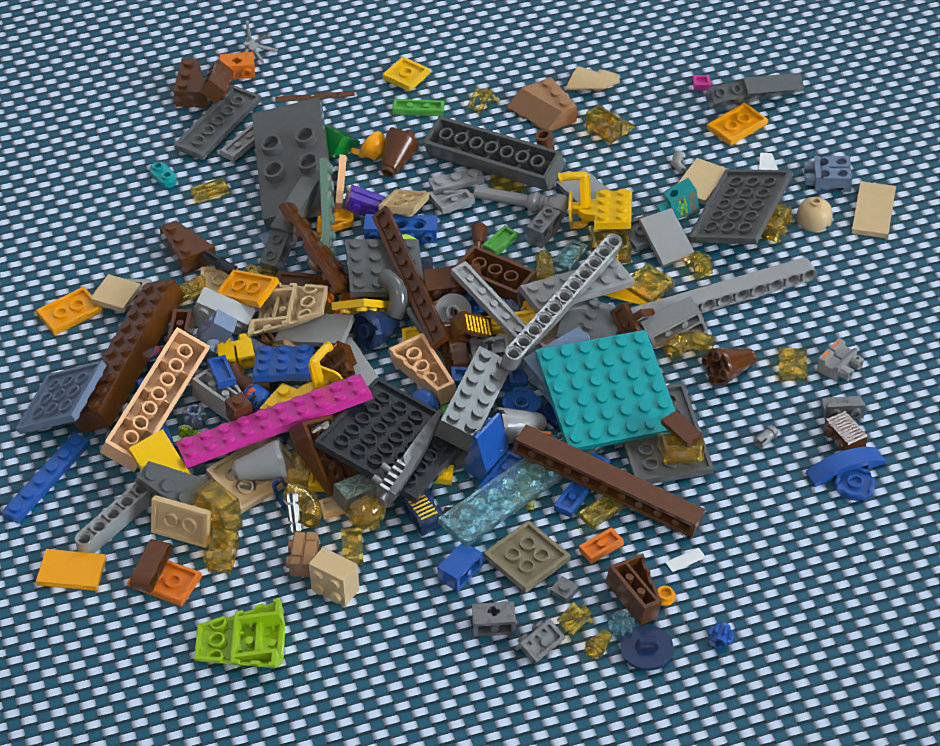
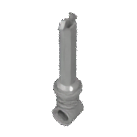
M479 184L471 186L474 189V193H471L474 198L527 207L534 214L540 212L546 205L560 211L561 219H563L568 210L569 198L562 194H556L554 197L535 191L527 195L479 186Z

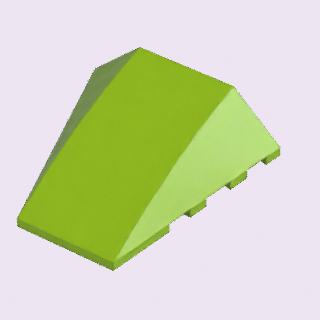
M281 598L273 599V603L267 605L263 603L255 605V609L246 612L243 610L237 611L235 615L227 618L222 616L198 624L195 661L277 668L283 664L286 628Z

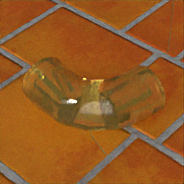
M685 331L671 338L664 345L663 349L669 358L678 359L687 350L695 349L707 353L710 349H713L716 339L715 336L705 332Z
M288 481L284 490L283 500L286 501V494L297 493L298 501L296 503L299 504L302 511L301 523L309 528L317 527L320 524L322 515L321 504L318 498L309 488Z

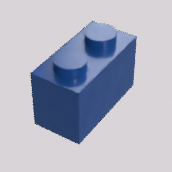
M462 542L458 547L453 548L445 560L438 564V580L458 592L483 566V553Z

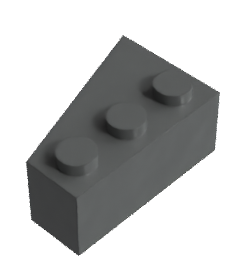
M148 461L134 482L153 496L156 495L192 505L210 480Z

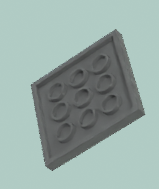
M345 239L350 297H389L388 291L378 284V277L385 269H390L396 274L397 271L382 239ZM404 239L423 280L419 240Z

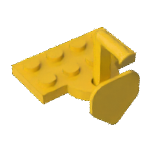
M587 172L557 173L560 183L566 180H579L580 202H573V192L569 191L570 229H582L587 226L589 221H594V230L631 229L632 190L619 189L618 191L602 189L596 191V199H591L590 175ZM578 214L581 221H573V215Z
M329 341L324 342L310 358L308 366L312 382L306 383L298 389L282 383L260 407V410L291 400L296 396L310 393L314 389L326 387L333 382L344 380L338 372L320 364V360L333 350V345ZM344 410L332 414L333 419L335 420Z

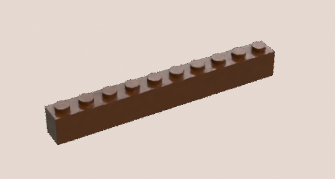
M526 424L515 439L513 453L692 538L702 523L706 509L543 433L536 428Z

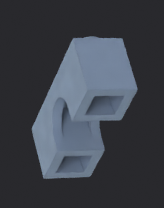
M219 309L213 315L210 314L207 317L205 324L200 325L196 335H192L210 346L203 360L206 363L207 359L212 358L216 354L217 344L220 341L226 343L233 335L238 320Z

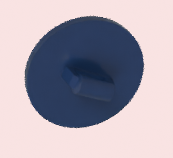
M641 625L625 633L621 640L620 651L623 659L630 666L639 670L651 671L662 668L671 660L674 645L671 637L664 630L656 626Z

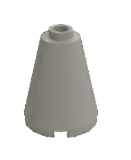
M495 407L492 410V413L495 412L496 415L498 412L501 416L508 444L515 442L516 437L526 424L539 431H544V428L547 427V420L541 413Z
M274 440L235 460V465L231 466L234 477H238L239 480L288 478L287 465L283 457L280 441Z

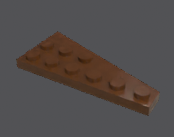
M292 202L280 204L278 208L287 222L296 228L294 233L297 238H301L304 241L302 246L316 268L323 271L321 277L325 282L327 281L331 284L332 287L329 288L331 293L350 292L348 274L342 269L343 265L339 260L334 259L330 248L323 245L319 234L312 231L308 220L305 217H301L297 206Z

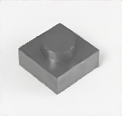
M561 576L551 587L550 595L567 604L579 591V585Z

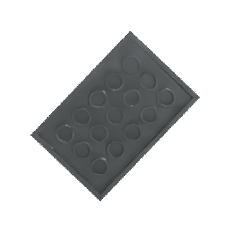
M725 169L688 236L689 241L716 244H757L793 176L792 171Z
M684 383L666 385L675 411L677 410L701 432ZM671 433L622 443L632 475L651 484L714 474V467L703 436L701 440L688 448Z

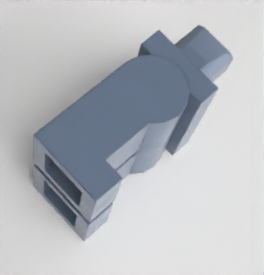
M814 156V161L804 162L805 186L815 185V191L843 188L844 192H851L852 173L850 156H826L821 158L820 156Z

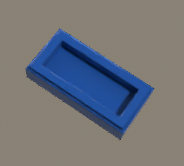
M225 355L207 359V366L218 389L237 385L236 378Z

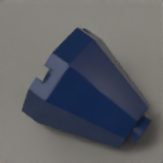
M367 310L354 314L355 321L352 325V331H356L357 334L354 337L355 342L362 349L369 350L379 347L397 333L400 321L388 316L385 312Z

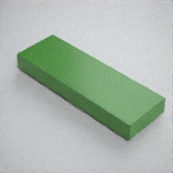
M394 99L392 115L443 116L445 101Z

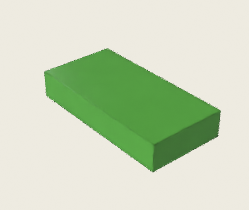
M504 225L482 245V248L500 255L519 238V233Z

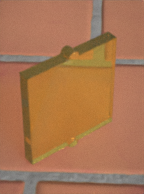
M489 175L491 188L516 193L526 192L523 183L496 175Z

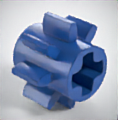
M718 622L715 627L710 626L708 640L716 648H725L727 644L732 645L734 630H731L729 624Z

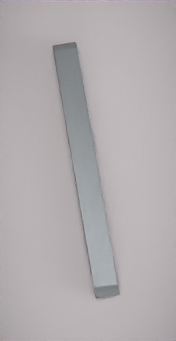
M609 234L509 344L501 361L504 369L508 371L516 370L523 362V358L528 356L616 258L622 244L620 236Z
M804 257L630 309L634 314L640 309L653 308L655 314L665 308L691 296L700 312L704 313L809 282L816 277L817 271L811 262ZM643 316L637 320L641 330H644L641 322L651 316Z

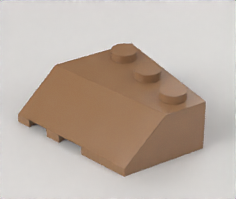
M552 77L522 87L506 107L510 112L515 111L518 113L520 118H527L531 121L532 125L541 130L548 129L553 131L577 122V105Z

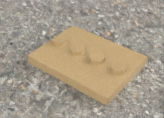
M276 436L240 448L206 469V474L240 514L306 475V470L280 442L287 465L288 478L254 480L257 483L256 491L254 490L253 480H241L238 483V488H236L239 479L234 477L231 466L235 465L234 461L274 440H278ZM240 485H248L252 488L250 490L240 489Z

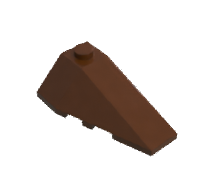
M332 414L301 422L289 429L296 450L328 497L333 496L334 484L344 480L343 469L340 467L339 460L314 447V442L334 421Z

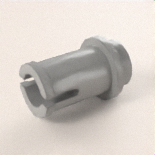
M773 425L766 426L764 431L754 438L755 445L758 448H763L769 441L776 439L778 435L777 428Z

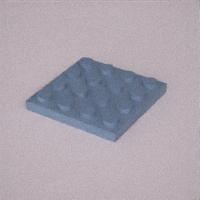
M101 360L47 374L17 425L16 430L19 434L31 433L35 430L76 421L80 416L81 410L87 404L90 394L95 390L98 380L103 376V371L107 365Z

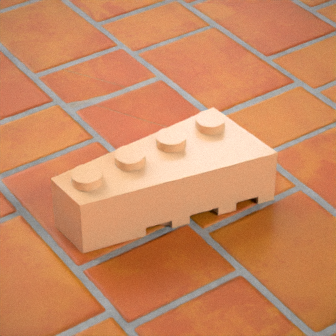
M423 333L389 348L392 363L419 387L433 392L440 405L451 401L457 390L455 382Z

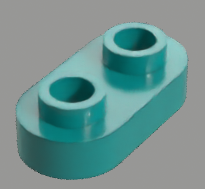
M155 162L150 166L151 177L161 187L172 188L177 184L176 174L165 163Z

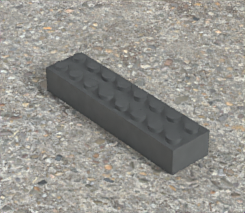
M440 115L423 141L428 155L546 191L551 190L558 177L557 173H560L565 165L561 151Z

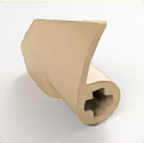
M578 66L573 72L566 89L600 92L620 83L618 74L602 69L596 72Z

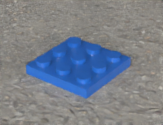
M303 344L300 346L257 347L252 374L253 382L310 381L311 375L308 365L310 358L315 353L314 346Z

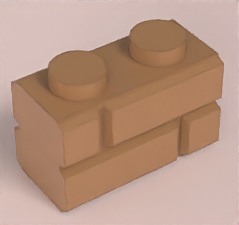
M295 532L293 540H289L288 552H291V554L286 556V568H289L292 577H310L309 563L317 555L319 549V538L316 532Z

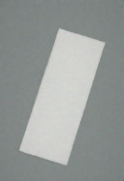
M696 548L665 563L674 572L706 557L699 548Z

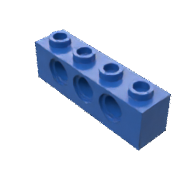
M365 214L364 239H382L372 219L374 214ZM393 215L402 235H411L418 239L419 243H437V215H413L410 217Z

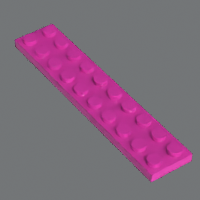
M361 374L352 375L345 380L333 382L326 387L314 389L310 393L296 396L291 400L277 403L266 409L258 410L256 413L248 416L239 417L237 421L223 423L213 429L204 430L191 437H185L176 442L186 468L286 432L301 422L331 415L373 399V396Z

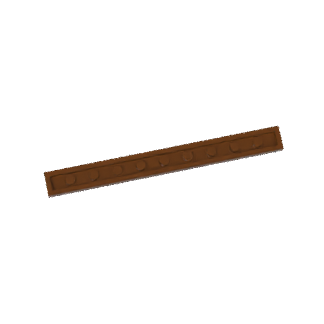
M384 206L372 216V219L398 276L406 286L408 298L430 346L436 350L450 338L390 209Z

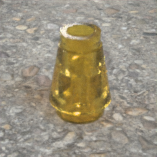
M602 630L588 640L584 649L587 656L592 659L602 657L612 639L611 633L607 630Z

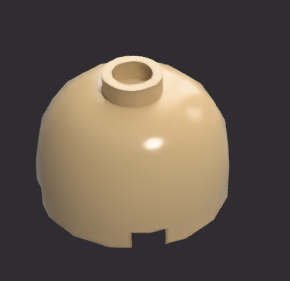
M809 197L799 204L796 214L798 225L801 224L805 230L812 232L823 231L824 227L831 225L833 218L831 205L827 200L820 197Z

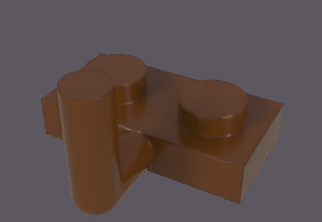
M623 302L611 310L610 314L620 334L641 331L637 320L643 316H653L655 310L653 308L640 309L633 314L628 303Z

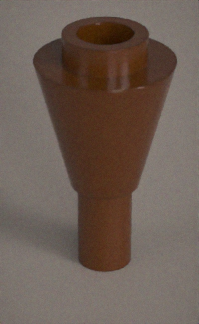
M477 222L472 224L470 229L474 245L481 248L488 227L484 223Z

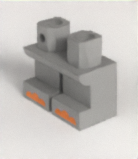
M838 338L818 358L817 372L835 381L840 377L849 381L854 374V369L850 367L852 366L860 370L863 367L864 358L857 355V348L850 349L845 346L844 340Z

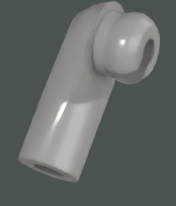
M678 150L673 154L671 165L680 174H683L686 171V167L681 161H684L683 157L685 158L686 155Z

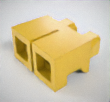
M247 333L239 334L236 341H231L229 338L226 343L220 341V344H217L218 357L225 355L229 364L237 363V355L242 369L254 367L255 353L252 340L248 337Z

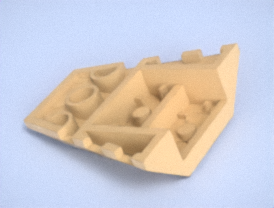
M279 282L261 306L258 319L250 320L248 335H261L281 331L324 315L329 287L312 284L298 286L297 283L282 285Z

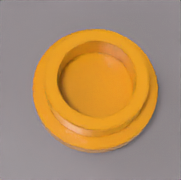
M669 586L658 588L657 591L662 601L661 605H671L676 597L673 589Z

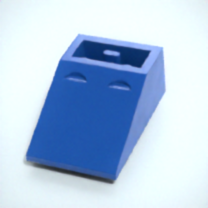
M498 412L493 418L489 417L485 421L482 430L478 429L472 436L473 442L468 448L470 452L464 459L466 461L464 470L481 482H483L509 449L502 419Z

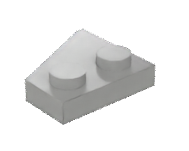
M467 189L446 190L441 195H434L433 191L430 192V201L442 214L451 213L454 210L475 204L473 195Z

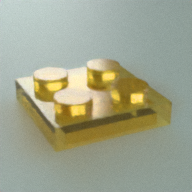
M646 263L631 275L635 280V284L626 289L649 303L656 301L674 287L675 280Z

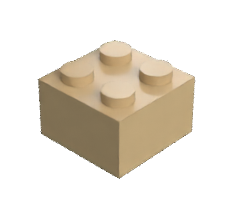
M324 547L309 563L311 589L316 594L323 595L334 603H339L346 607L360 590L358 565Z

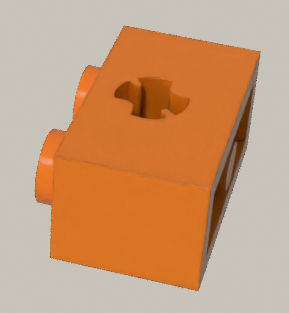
M253 52L220 54V60L234 71L233 79L256 78Z

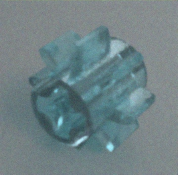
M617 611L611 615V620L608 621L609 630H613V635L623 637L626 632L632 633V627L635 626L634 618L630 617L629 612Z

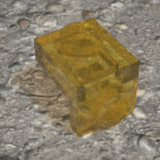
M696 251L684 258L685 265L694 269L696 278L699 279L713 273L710 256Z
M575 602L557 619L561 626L572 636L586 621L591 624L594 622L590 617L592 612L585 605L580 607Z

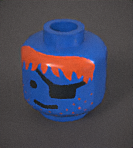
M254 384L251 387L248 386L243 391V394L252 403V410L254 412L260 410V407L271 396L268 390L258 384Z

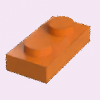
M611 527L579 545V552L592 564L623 546L624 539Z

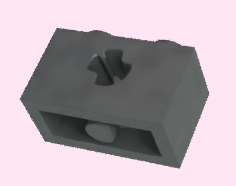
M514 601L472 604L474 637L516 634Z

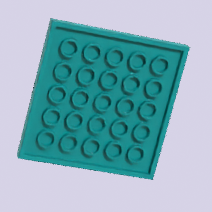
M646 330L542 348L535 351V356L565 443L582 451L670 434L661 425V419L675 412V408Z

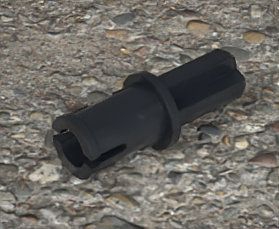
M209 250L203 255L206 261L215 265L216 270H222L230 275L233 269L237 270V266L228 262L223 256L219 257Z

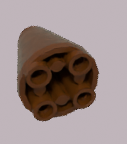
M394 127L389 129L385 138L381 162V173L383 175L393 177L416 153L419 148V142L414 137V132Z
M713 348L702 357L701 362L705 367L710 384L721 386L728 384L756 362L757 357L752 349Z

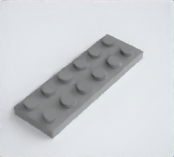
M615 258L576 303L632 287L635 284V280L618 259ZM576 270L521 285L519 291L534 311L538 313Z

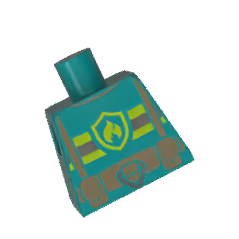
M689 178L665 190L663 193L665 202L656 205L658 213L672 208L677 219L700 212L697 189Z

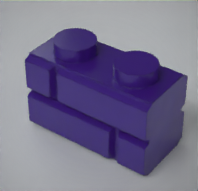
M351 184L345 195L344 209L365 216V214H375L379 211V204L385 200V196Z

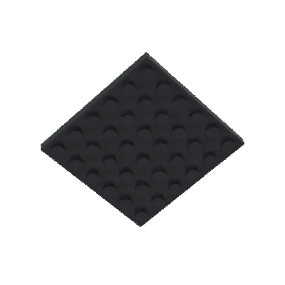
M377 377L368 386L373 399L345 409L315 440L314 447L370 479L376 474L384 480L387 473L379 469L382 463L385 462L393 467L398 459L401 460L415 438L438 410ZM433 435L424 456L399 495L416 504L460 455L463 449Z

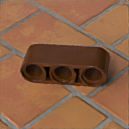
M442 322L450 339L443 343L441 347L447 371L451 374V367H469L471 360L466 342L453 340L450 322Z
M155 539L149 540L131 575V588L150 593L154 590L171 556V543Z

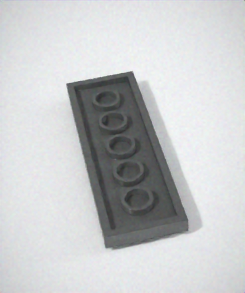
M232 85L228 89L226 97L222 101L219 99L216 104L214 103L174 143L175 150L204 160L261 102V95Z

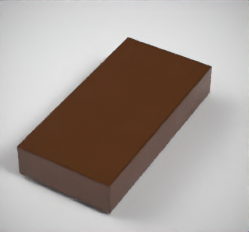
M677 410L661 419V425L687 448L702 439L703 434Z

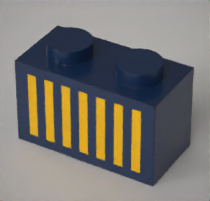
M425 493L416 504L401 497L403 512L421 536L443 527L444 513L440 507L435 505L430 493Z

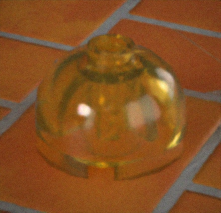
M374 494V498H370L368 495L357 500L349 506V512L345 510L348 521L356 529L374 531L381 526L380 522L383 521L386 515L385 504L381 505L378 503L379 497Z

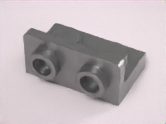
M861 396L822 398L821 404L824 419L846 411L853 419L864 418L865 403L862 402Z
M550 618L545 623L541 620L533 626L534 632L530 635L527 632L517 640L519 644L514 648L516 651L521 648L533 664H536L566 638Z

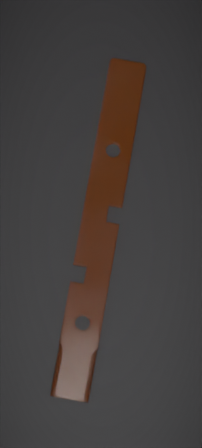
M355 92L317 93L314 96H310V94L276 96L275 100L276 102L310 100L318 97L320 99H325V97L341 98L355 96Z

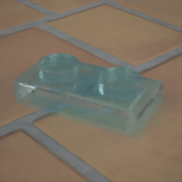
M570 239L554 258L553 266L569 272L587 251V245Z

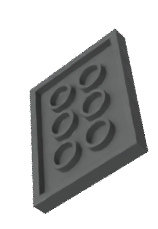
M589 299L574 304L561 318L555 340L577 327H580L583 332H587L590 340L616 335L617 326L610 311L617 306L600 302L596 299Z

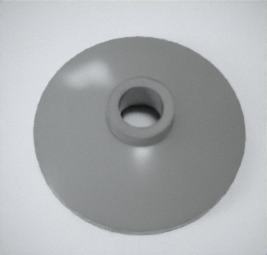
M455 293L441 297L435 306L442 322H450V318L454 317L452 315L453 309H456L458 312L467 311L472 313L468 300L462 295Z

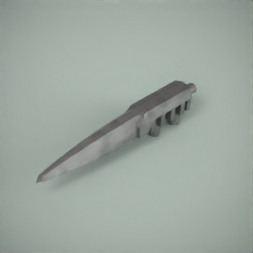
M440 409L424 426L401 460L398 459L393 467L385 462L382 463L379 469L387 473L384 480L376 474L371 479L373 483L379 486L374 493L379 497L377 500L379 504L384 505L385 502H393L415 471L435 433L442 414Z

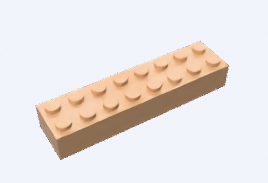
M177 327L106 439L100 453L135 472L138 466L129 453L128 448L161 430L204 360L210 346Z

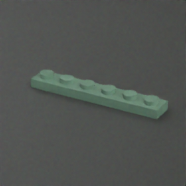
M325 157L319 158L322 243L330 248L332 251L331 255L336 258V249L333 247L336 235L332 227L335 224L334 213L332 214V208H334L335 204L334 198L331 197V191H334L333 180H331L333 165Z

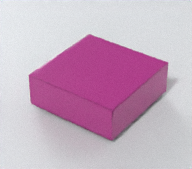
M709 75L692 76L694 91H707L711 87Z

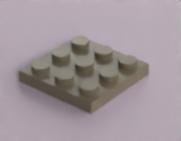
M529 520L483 552L484 558L524 593L530 591L571 560V555Z

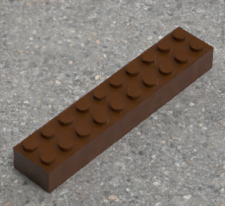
M174 279L146 283L142 286V290L134 300L133 306L127 312V316L119 326L118 332L112 338L108 349L104 352L101 360L107 366L103 371V376L98 380L95 390L90 394L87 404L80 412L79 418L73 422L81 432L111 428L153 350L171 321L173 309L178 308L185 296Z

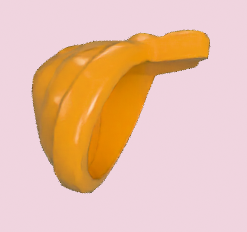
M376 131L364 141L361 149L351 148L350 152L354 155H359L361 158L367 157L374 161L378 160L383 156L385 135L381 131Z

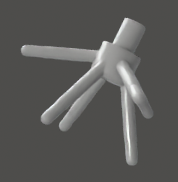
M246 21L248 39L243 42V45L246 47L244 52L253 51L260 62L264 63L256 49L260 48L277 52L278 49L258 44V42L270 37V34L255 40L252 39L249 21Z

